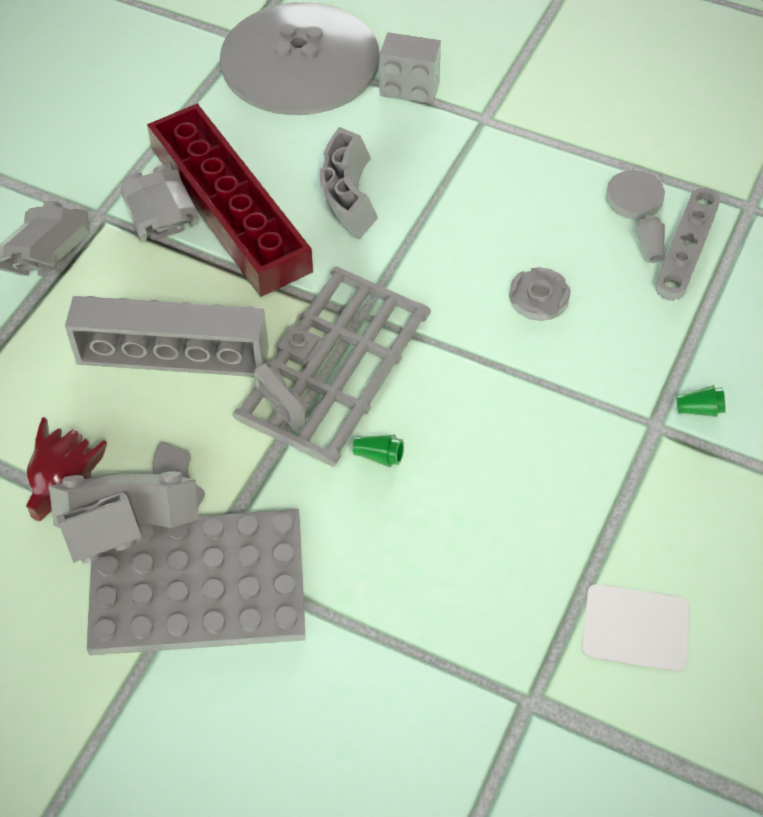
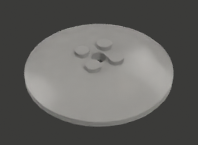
M312 2L279 4L251 14L240 21L228 33L220 52L221 72L232 92L256 108L283 115L318 114L339 108L360 96L373 82L380 61L378 42L373 32L362 20L340 8Z

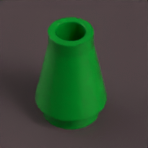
M714 385L689 393L676 395L678 414L717 417L718 414L726 412L723 387L715 388Z
M395 434L356 436L354 439L353 454L356 456L364 457L387 467L399 465L402 461L404 441L397 438Z

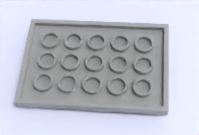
M299 509L199 516V520L174 528L137 524L142 538L135 540L136 543L133 546L116 551L115 548L101 553L102 556L99 559L91 562L87 652L89 656L306 640Z

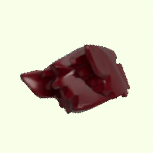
M42 417L35 438L34 452L27 466V478L33 493L26 504V508L31 518L42 521L52 511L49 486L62 483V479L68 476L79 475L83 476V479L91 477L92 470L104 455L107 445L105 440L91 450L88 447L89 441L86 438L82 441V434H79L75 429H72L63 437H61V428L49 434L48 420L46 417Z

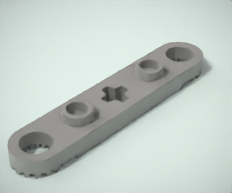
M699 188L693 191L657 278L655 290L663 299L679 300L686 293L720 203L719 195L711 189ZM704 198V201H706V199L707 202L710 201V205L700 204L698 201L699 199L701 201ZM686 241L692 242L690 246L685 245ZM670 280L671 283L675 281V284L678 283V288H669L664 283L666 281L670 282Z

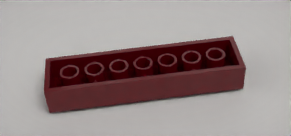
M198 103L147 124L151 149L163 165L170 164L172 170H178L182 183L196 210L260 297L313 273L312 248Z

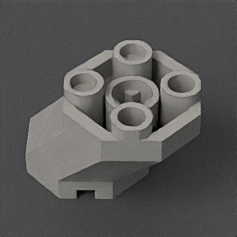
M170 164L156 167L153 170L154 173L144 176L142 173L131 174L125 177L126 184L121 186V195L137 229L140 241H146L147 235H150L151 240H157L180 233L185 230L184 224L189 221L191 227L198 224L199 217L196 208L182 183L178 170H172Z
M45 201L43 207L29 208L28 211H25L24 223L0 243V270L20 276H29L30 271L34 270L38 271V276L43 277L58 273L59 261L89 234L90 221L88 220V212L81 209L70 210L64 208L61 203L56 201Z

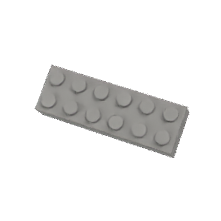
M73 296L65 323V329L77 365L255 377L254 370L264 363L266 364L269 349L264 308L251 306L236 307L220 304L206 305L191 304L189 302L176 303L157 300L146 301L126 298Z

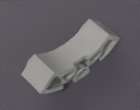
M339 127L324 150L325 160L323 168L320 169V182L325 196L341 225L352 235L361 239L378 219L368 195L359 190L361 174L371 157L361 135Z
M169 471L162 474L111 475L83 479V476L74 475L64 477L60 484L49 486L53 526L60 528L57 519L58 515L82 506L85 508L94 505L101 499L123 491L129 499L137 524L174 528L199 520L196 480L181 477V472Z

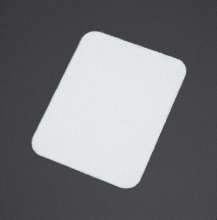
M593 584L587 591L582 651L590 658L676 672L682 671L687 665L690 604L683 597Z

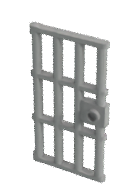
M333 267L330 272L331 277L307 312H302L299 317L301 321L298 325H291L277 346L276 357L274 360L270 359L267 363L272 372L277 371L281 376L295 382L290 389L292 395L297 394L301 397L306 388L323 395L299 434L296 436L281 428L285 420L277 411L269 422L252 415L264 397L256 386L241 408H237L232 414L237 421L319 459L321 462L332 467L336 466L341 458L340 452L362 416L369 413L371 409L370 404L395 364L398 365L402 360L401 354L420 323L426 321L431 313V309L428 306L339 267ZM341 282L357 288L334 324L318 317ZM370 294L384 300V303L361 337L346 330V328ZM397 306L412 314L391 348L388 349L373 341ZM314 327L327 333L323 340L319 336L308 332L309 329ZM340 339L355 346V348L329 386L314 379V376ZM366 352H369L383 360L357 399L342 392ZM288 360L304 366L305 368L302 373L286 366ZM336 401L351 408V411L327 449H324L309 441Z

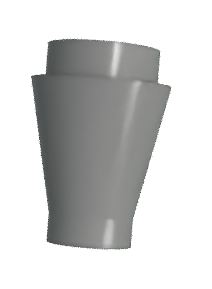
M649 216L639 220L635 233L646 254L647 261L650 263L662 261L665 258L664 223L656 216Z

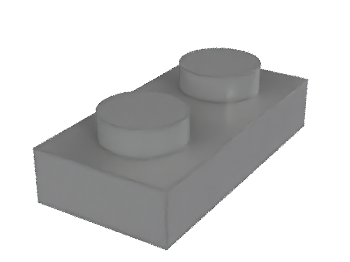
M265 363L254 370L256 388L294 432L305 425L306 406L300 396L297 394L292 395L286 388V383L280 373L277 371L272 372Z

